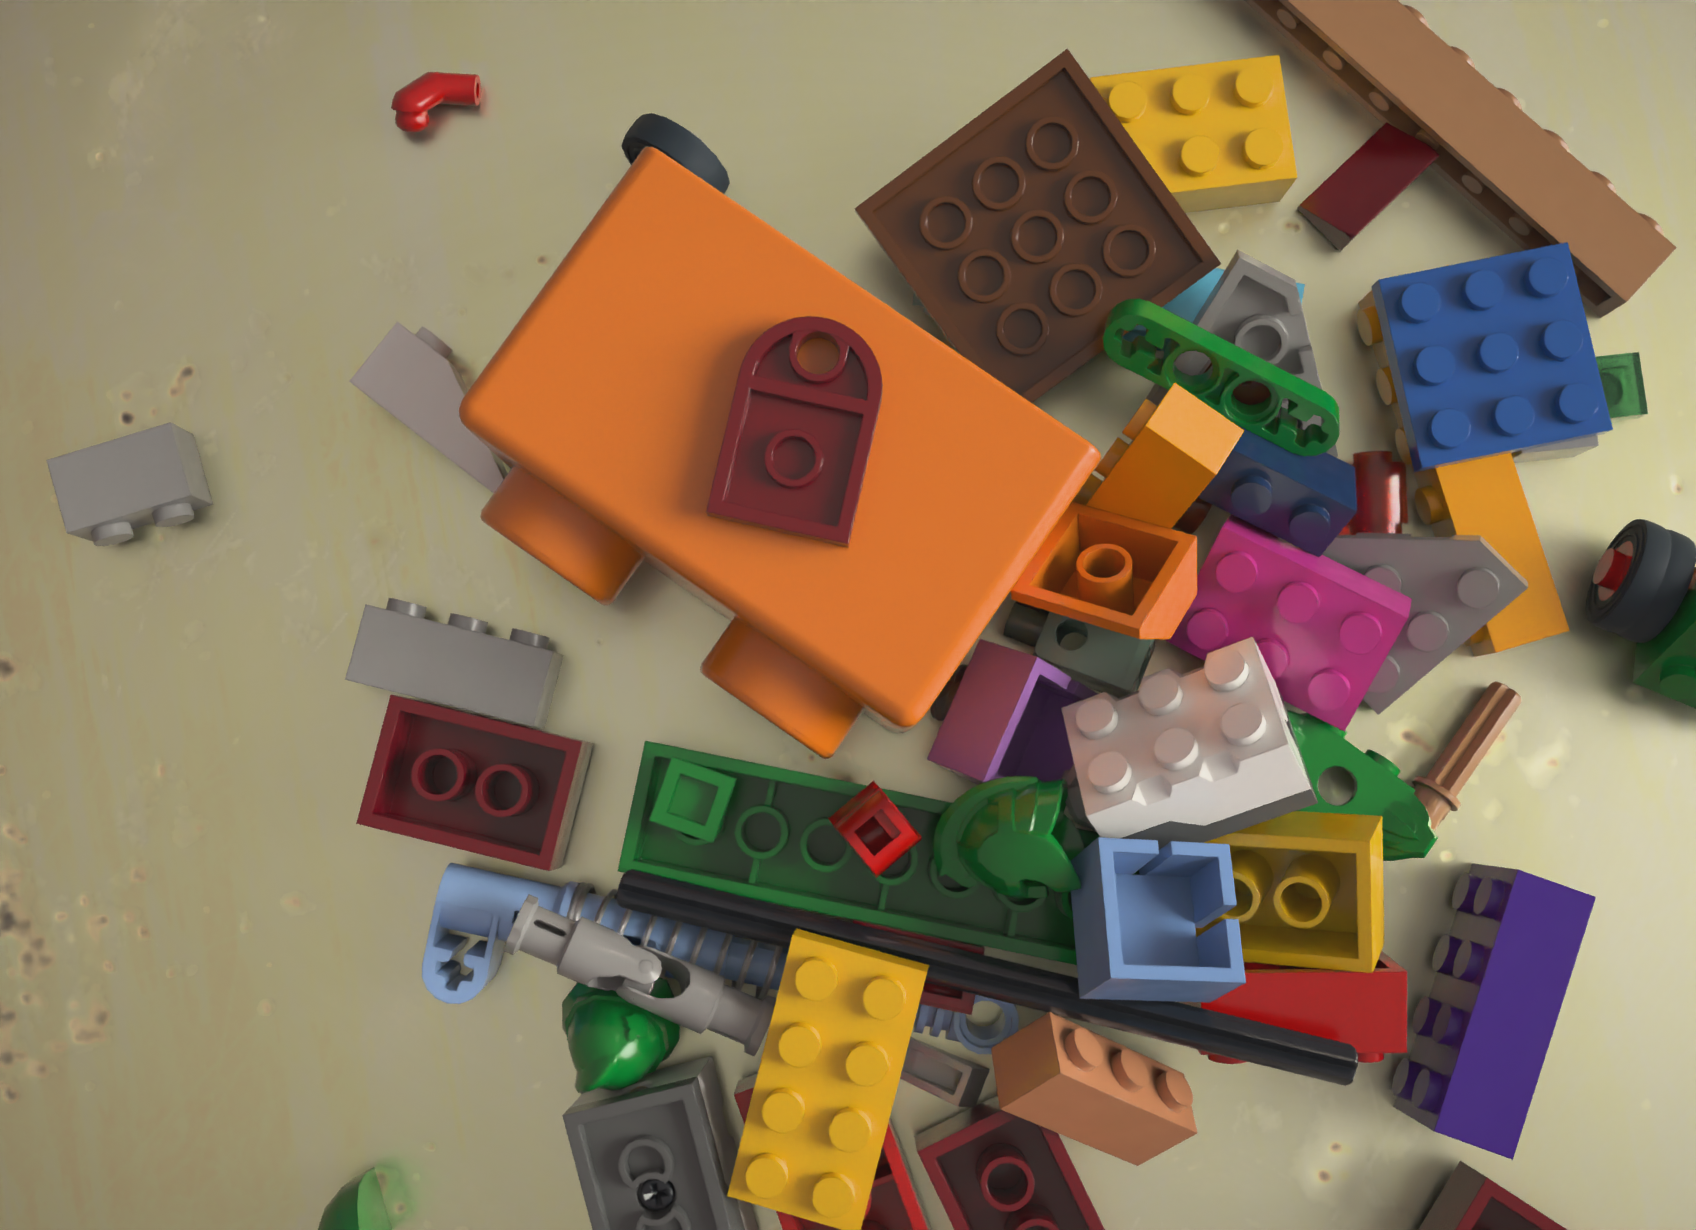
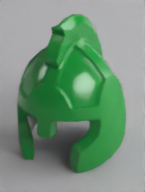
M1006 776L981 783L963 793L942 814L935 830L933 841L934 859L939 876L947 874L964 887H973L977 882H980L996 893L1013 898H1047L1049 896L1048 887L1056 892L1081 889V880L1070 861L1085 849V845L1072 820L1064 814L1066 808L1065 801L1068 797L1067 781L1065 779L1042 781L1035 776Z

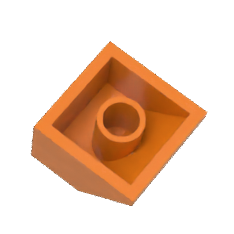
M1071 502L1011 589V598L1017 602L1137 639H1171L1197 595V536Z

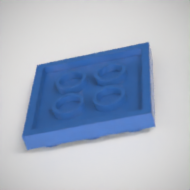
M1568 242L1379 279L1371 286L1414 472L1598 436L1613 430Z

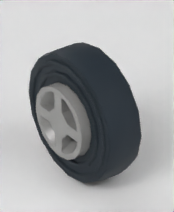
M654 113L641 115L633 123L623 139L621 146L625 157L631 165L645 147H654L723 194H725L730 184L726 169L706 144L691 131L667 117Z

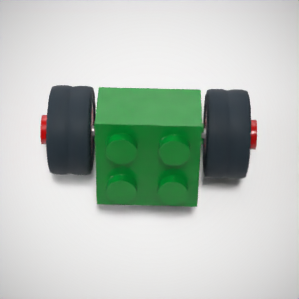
M1635 519L1616 535L1600 558L1587 594L1586 617L1594 626L1608 632H1614L1620 637L1636 642L1633 683L1696 709V546L1690 538L1683 534L1665 529L1661 525L1648 520Z

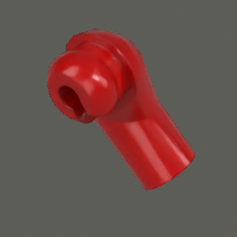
M426 72L395 93L391 106L393 110H396L395 124L402 131L420 132L430 122L427 110L438 104L479 106L481 98L480 77L476 74Z

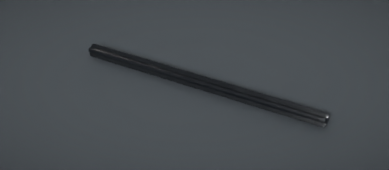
M634 869L628 870L623 874L618 886L617 904L621 908L788 949L792 935L797 928L927 964L929 968L925 979L926 983L1035 1010L1052 1012L1056 1015L1346 1086L1353 1082L1358 1067L1356 1048L1351 1044L1175 1001L1080 999L1078 978Z

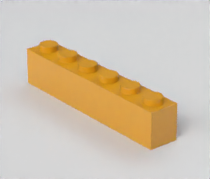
M1371 290L1358 302L1360 309L1357 312V326L1363 342L1367 346L1372 345L1380 368L1376 372L1377 388L1383 402L1386 405H1392L1399 428L1395 433V441L1398 453L1402 461L1406 465L1411 464L1413 469ZM1511 453L1414 472L1413 469L1418 489L1415 491L1416 508L1422 521L1426 525H1431L1434 537L1481 535L1528 581V588L1463 643L1471 647L1473 656L1497 653L1570 631Z

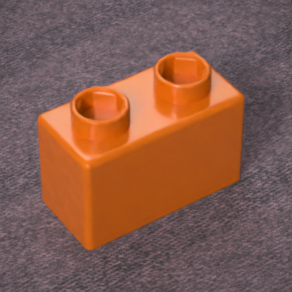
M645 147L640 152L463 397L459 407V417L462 424L511 468L481 510L480 517L485 524L602 605L607 606L615 601L642 561H645L731 622L701 663V673L824 759L833 756L862 712L894 733L909 731L925 716L1101 459L1099 450L1086 439L654 147ZM817 316L832 319L846 325L865 340L873 351L880 367L883 384L881 408L849 548L710 517L706 513L743 359L758 337L771 327L788 319ZM815 338L802 345L797 359L801 367L813 374H823L835 367L840 355L832 342L822 338Z

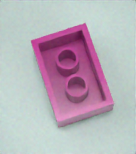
M1231 514L1222 526L1197 575V595L1171 639H1165V641L1205 661L1207 653L1253 637L1283 700L1345 732L1409 617L1412 598L1324 555L1318 557Z

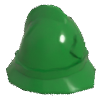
M658 977L650 996L656 998H675L668 980ZM577 982L562 1002V1029L567 1035L570 1055L577 1071L575 1088L581 1094L598 1088L616 1091L636 1084L645 1075L656 1071L659 1064L669 1058L680 1039V1025L628 1003L614 990L605 991L594 987H587Z

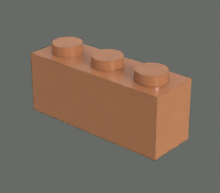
M1052 1012L1046 1013L991 1048L1001 1110L1131 1164L1139 1166L1198 1133L1191 1106L1193 1094L1184 1073Z

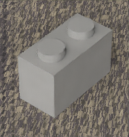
M171 422L46 460L66 533L93 541L95 546H108L127 541L134 537L132 529L155 523L156 527H171L189 522L195 518L194 510L213 505L194 435Z

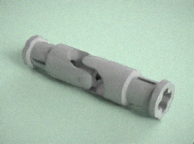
M530 894L517 915L504 947V952L511 955L520 950L556 965L557 974L587 987H594L605 991L614 990L628 1003L641 1007L699 1034L708 1029L744 1045V1052L752 1056L756 1055L767 1032L776 998L768 995L761 1000L725 985L724 976L652 947L632 945L627 938L618 934L613 929L587 918L581 917L579 920L574 921L540 907L538 898ZM662 968L670 972L679 982L681 995L675 998H656L650 996Z

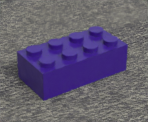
M1472 863L1469 873L1466 872L1460 877L1454 889L1452 907L1457 911L1449 935L1444 934L1440 938L1434 951L1432 968L1437 973L1429 997L1424 996L1420 1000L1414 1013L1412 1029L1417 1035L1409 1059L1404 1058L1399 1063L1393 1078L1392 1092L1394 1096H1397L1394 1108L1434 1132L1513 1160L1596 899L1595 896L1519 869Z

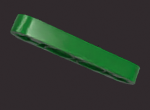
M1140 298L1127 299L1116 304L1109 311L1103 334V345L1109 358L1118 365L1167 390L1174 383L1178 384L1234 424L1291 453L1301 456H1317L1327 452L1336 444L1340 435L1339 406L1335 399L1327 392L1150 301ZM1137 324L1146 328V335H1138L1133 342L1123 338L1124 330L1131 331ZM1165 338H1170L1164 350L1163 358H1157V347L1163 349ZM1198 351L1210 358L1212 366L1203 374L1188 375L1177 369L1174 361L1182 353ZM1256 381L1264 384L1269 389L1270 395L1264 402L1248 405L1238 401L1232 392L1234 388L1243 382ZM1284 398L1288 399V409L1281 406ZM1313 415L1321 417V426L1311 423L1305 430L1297 428V419L1307 422Z

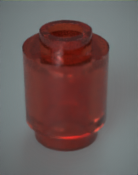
M1391 451L1354 453L1352 455L1353 464L1351 465L1355 467L1357 512L1344 528L1349 529L1350 535H1356L1357 533L1402 534V526L1409 524L1406 463L1392 462Z

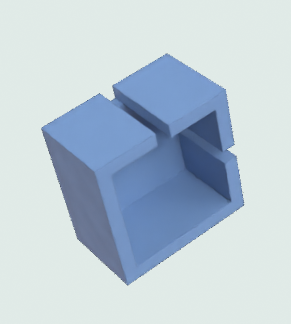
M1098 837L1070 861L1081 880V889L1071 891L1080 999L1210 1003L1246 983L1239 920L1224 919L1197 937L1195 928H1203L1237 906L1229 844L1170 841L1159 850L1158 840ZM1139 870L1140 875H1133Z

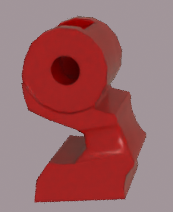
M874 780L828 818L836 831L875 878L922 840L920 834Z

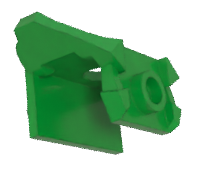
M1287 709L1318 801L1317 804L1297 811L1382 816L1383 861L1425 858L1437 841L1438 836L1431 828V819L1427 809L1414 795L1416 790L1397 777L1401 772L1400 769L1377 752L1367 749L1363 753L1344 739L1348 734L1346 730L1344 732L1309 713L1299 714ZM1333 766L1347 770L1354 780L1352 797L1346 803L1337 806L1327 803L1318 791L1319 777L1326 769Z

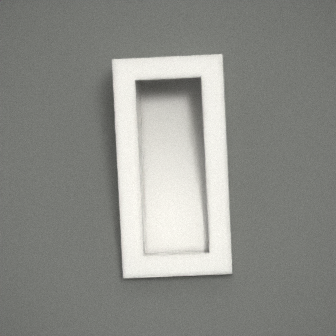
M910 1038L900 1079L957 1107H974L978 1102L990 1069Z

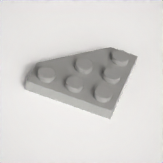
M1237 250L1194 319L1193 324L1322 390L1295 280ZM1187 351L1180 354L1174 363L1181 372L1188 375H1198L1210 358L1198 351ZM1155 383L1146 398L1155 405H1158L1169 390ZM1284 398L1281 406L1288 409V399ZM1313 415L1307 422L1297 419V428L1305 430L1311 423L1321 426V417ZM1335 444L1326 453L1337 458L1338 453Z
M1395 533L1338 535L1322 554L1412 598L1409 617L1363 698L1378 715L1528 588V581L1481 535H1452V537H1411V534Z

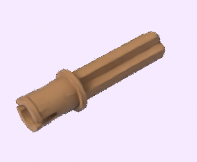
M1495 681L1489 685L1427 776L1418 775L1412 781L1416 790L1414 795L1427 809L1431 819V828L1434 832L1450 810L1457 811L1461 803L1456 796L1521 704V696L1505 684Z

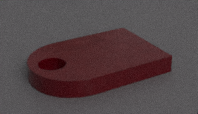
M805 316L788 319L776 324L765 331L751 345L740 367L706 509L708 516L849 548L880 413L883 387L882 375L877 359L869 345L859 334L835 320L817 316ZM811 339H826L832 342L838 349L839 360L830 371L823 374H813L803 369L797 359L798 352L802 345Z

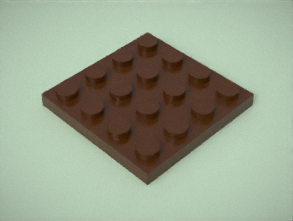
M1068 48L855 208L856 214L957 353L1031 403L1104 350L1103 334L1109 311L1116 304L1127 299L1140 298L1163 307L1221 264Z

